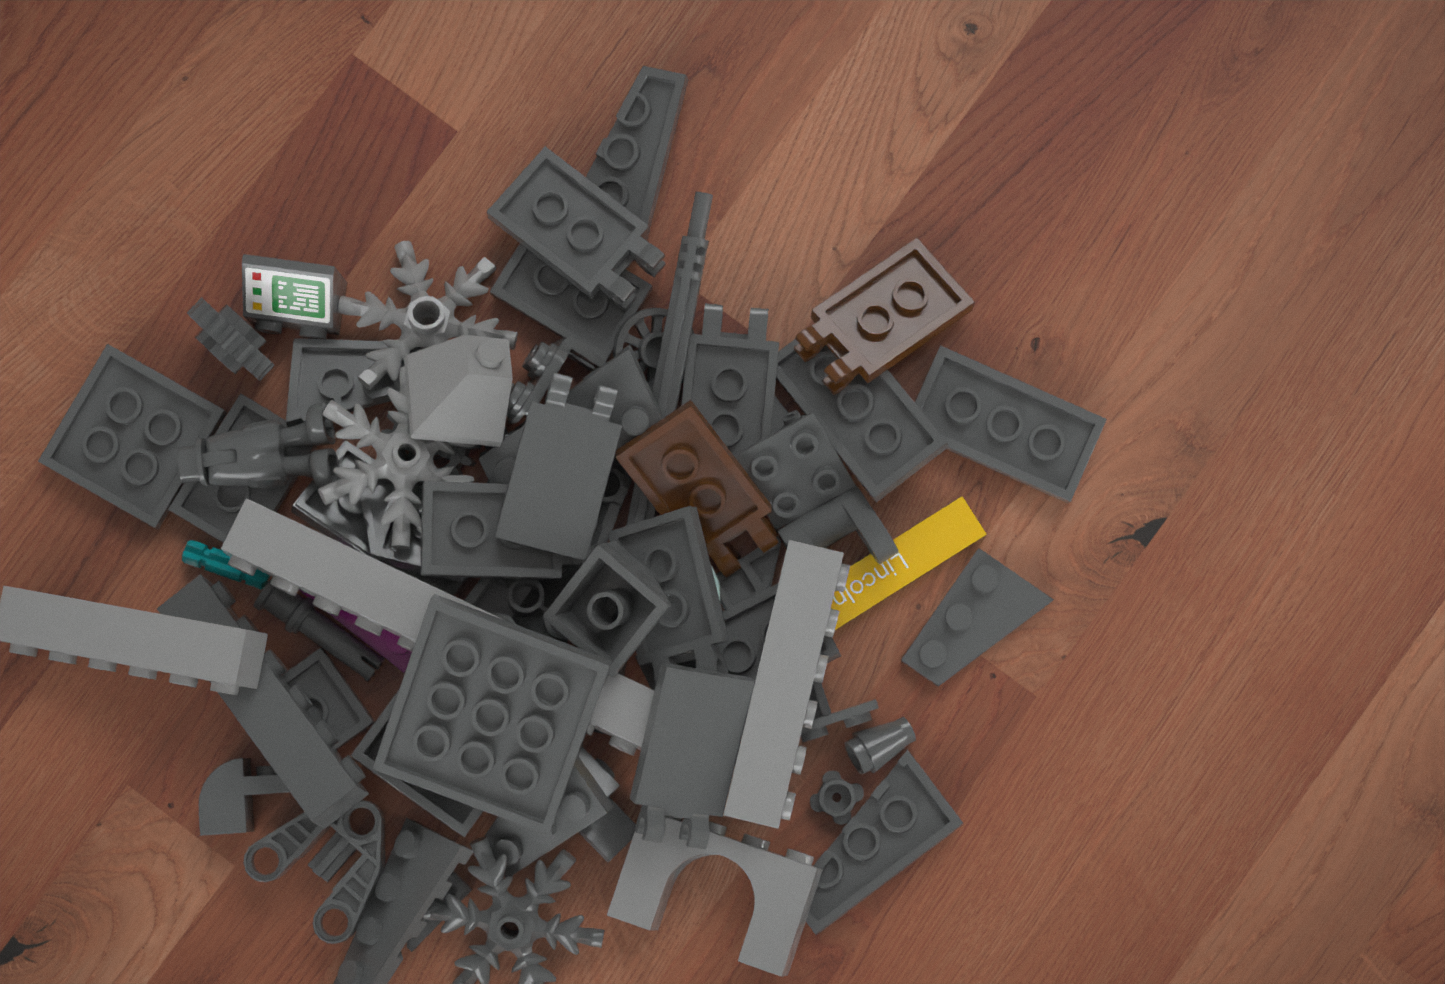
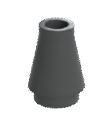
M901 717L892 722L853 732L852 739L844 744L852 764L863 775L868 771L876 773L907 745L916 741V736L908 720L905 717Z

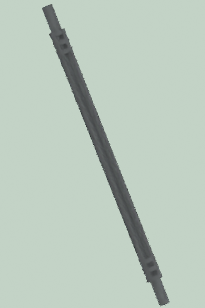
M695 192L687 236H682L652 389L653 397L663 418L677 409L709 241L705 240L713 195L704 192ZM635 482L626 526L656 517V508ZM627 662L618 674L625 676ZM594 729L593 731L596 733L605 734L597 729Z

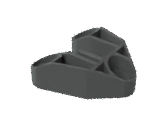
M359 801L325 829L311 822L304 812L255 842L244 855L245 871L251 878L259 882L273 881L285 875L300 858H304L332 827L336 830L335 834L308 863V866L313 869L316 875L329 882L356 850L362 853V856L334 886L331 895L314 915V932L319 939L326 943H340L348 940L355 934L373 895L376 883L386 865L385 818L379 806L371 801ZM361 807L369 809L375 818V825L372 831L365 835L354 832L349 822L352 812ZM264 847L273 849L279 858L278 867L273 873L268 875L260 873L254 865L255 854ZM330 909H339L347 916L348 926L341 935H331L323 927V917Z

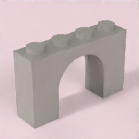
M665 815V833L661 843L644 841L642 839L643 834L634 832L607 916L650 931L659 930L673 885L681 871L696 859L709 855H721L734 861L744 870L750 879L755 897L753 915L738 962L781 977L788 976L823 871L821 868L812 866L813 856L790 848L787 849L785 856L768 851L771 842L744 833L742 841L725 836L727 827L709 821V840L706 849L687 847V840L679 839L682 818Z

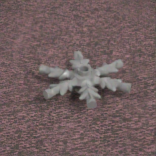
M402 241L394 247L402 268H391L390 272L406 285L397 288V290L411 296V301L407 307L397 309L389 296L385 306L373 293L368 291L365 292L366 302L352 297L341 296L338 303V313L361 316L356 323L357 327H366L381 322L379 331L393 323L401 329L399 340H382L389 348L375 350L366 354L367 359L376 362L358 376V380L369 390L387 372L392 380H396L400 372L402 359L404 360L406 355L410 354V350L415 347L425 349L445 342L449 338L462 335L508 339L511 350L515 349L517 342V332L494 329L499 323L497 318L474 324L476 315L469 317L463 322L458 321L454 316L456 306L473 305L466 298L483 295L489 291V288L479 285L496 271V266L486 257L482 258L468 274L463 266H459L455 274L453 287L445 281V296L436 299L433 296L430 297L426 292L433 283V278L424 280L429 268V260L424 259L417 264L412 243L410 241Z
M405 366L400 367L399 375L400 392L392 388L387 390L390 400L397 409V411H388V414L398 423L396 430L390 434L380 432L377 416L370 425L367 415L360 404H355L352 414L333 400L329 402L322 415L343 427V429L336 432V437L340 439H360L355 448L372 445L376 450L377 457L371 465L355 460L359 469L334 468L333 472L341 479L318 489L325 505L338 500L346 494H349L350 504L354 505L362 496L367 485L373 494L378 479L385 478L392 481L395 491L385 497L383 501L393 502V504L383 515L381 523L386 525L393 522L391 547L395 549L410 548V523L421 527L422 519L412 504H422V501L412 492L415 483L419 481L472 483L474 481L472 476L450 475L454 466L438 469L434 465L433 456L438 450L455 455L450 445L468 448L474 447L475 444L410 438ZM398 450H408L415 457L410 461H404L398 456Z

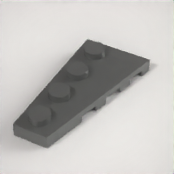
M908 749L887 777L872 792L870 798L843 828L840 835L813 865L823 869L806 919L807 924L816 936L964 825Z
M406 818L333 984H388L403 961L402 948L408 940L413 937L418 938L427 924L423 916L435 898L443 900L453 884L448 879L458 863L466 864L474 850L417 821Z

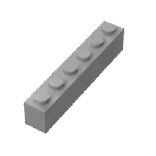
M793 540L788 542L724 816L779 829L781 819L790 821L796 793L788 791L792 773L801 775L807 747L798 745L802 727L812 728L818 703L817 701L809 700L813 681L823 682L829 657L820 654L824 636L831 638L834 636L839 610L831 609L834 592H844L850 565L842 563L843 552Z
M3 586L0 600V641L10 643L9 652L37 657L39 648L50 651L48 660L76 664L77 657L81 656L90 658L88 667L116 672L118 663L130 666L128 675L156 680L157 672L160 671L170 673L169 683L197 687L198 679L211 681V691L238 695L239 687L254 689L258 687L268 637L267 633Z

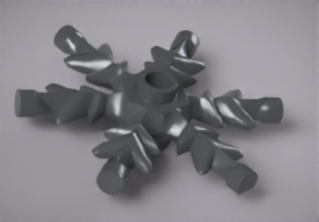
M487 836L478 838L470 843L480 866H469L468 870L473 876L486 884L478 888V890L492 896L491 907L480 911L474 901L469 898L467 908L455 896L446 894L447 905L433 902L423 916L426 920L445 921L440 930L442 933H449L465 926L464 935L469 934L476 927L482 928L487 934L485 945L469 946L477 954L462 957L454 962L456 967L463 968L464 971L452 984H474L477 980H479L480 984H489L490 967L492 965L499 971L498 954L503 951H510L517 957L511 973L521 970L518 984L556 982V977L549 970L538 964L546 961L547 958L532 952L534 941L539 938H546L554 950L556 949L557 941H559L569 952L577 955L579 954L577 943L602 948L605 932L603 929L580 927L584 921L583 915L574 916L561 923V913L556 914L548 922L541 919L538 915L540 904L556 902L549 894L566 890L571 886L570 882L561 880V878L576 862L574 856L565 849H562L548 868H546L542 860H538L535 866L534 883L525 878L527 894L522 897H514L507 890L513 880V875L504 878L507 856L502 854L495 860ZM514 922L519 930H510L504 923Z

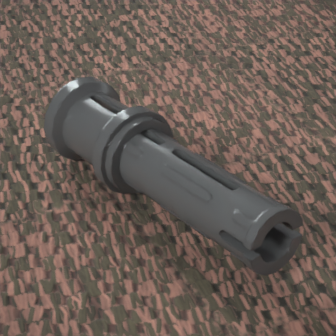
M271 580L267 583L253 605L254 608L259 611L262 609L267 610L285 624L286 631L289 633L293 632L294 634L300 631L362 676L365 681L369 682L375 675V669L378 670L385 660L383 656L375 653L315 610L316 606L312 604L314 600L311 597L303 598L299 594L293 596L270 584Z

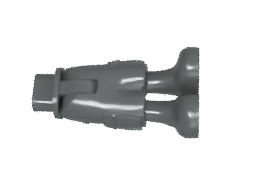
M315 403L311 405L307 410L306 421L293 427L284 428L278 419L252 422L243 426V429L216 434L206 439L199 438L196 440V445L178 447L179 474L182 483L200 481L203 486L249 485L251 488L262 489L285 486L287 481L290 480V476L313 478L319 488L338 481V476L333 472L334 468L338 467V457L332 448L315 450L310 454L286 457L284 455L286 448L335 444L336 438L333 421L322 415L327 404Z

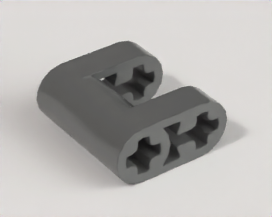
M857 485L777 530L786 549L789 540L827 548L856 531L878 564L899 553L887 529Z

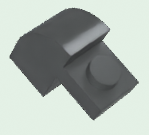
M251 758L228 761L220 765L209 775L201 789L199 796L200 836L254 832L252 795L287 793L290 791L271 766L256 767V776H251Z

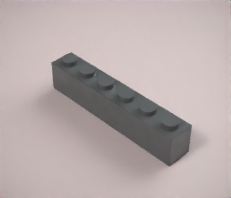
M201 574L157 608L159 613L163 615L259 632L246 615L239 618L231 608V605L236 600L221 581L213 584ZM269 649L266 653L264 652L257 689L239 687L238 695L218 692V694L311 822L325 829L369 794L360 782L366 776L349 755L344 759L334 747L339 742L338 737L324 720L316 723L307 711L313 706L312 702L297 684L290 688L282 677V674L287 671L286 667L277 655Z

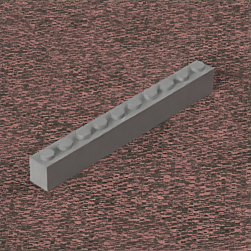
M247 498L221 547V550L231 557L228 565L250 576L254 575L256 569L273 577L270 582L272 586L290 595L296 596L299 589L315 596L312 603L314 606L335 616H338L341 609L357 616L355 625L378 636L385 629L399 636L397 644L411 652L417 640L428 604L434 594L495 616ZM618 673L615 677L607 674L586 734L591 736L594 729H597L612 736L608 743L609 745L634 756L636 750H641L655 691Z

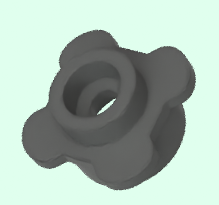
M834 770L828 771L822 777L823 785L819 792L811 796L810 805L814 811H824L832 816L836 824L844 825L851 820V810L856 802L863 799L864 790L858 783L850 784L841 779L839 772ZM835 793L841 795L839 802H835L832 799Z

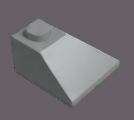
M462 335L406 355L404 364L410 438L500 447L503 441L513 380L508 339Z

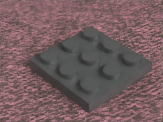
M107 344L38 462L152 527L160 529L170 511L168 510L184 485L179 474L178 447L196 445L197 439H206L215 435L227 411Z

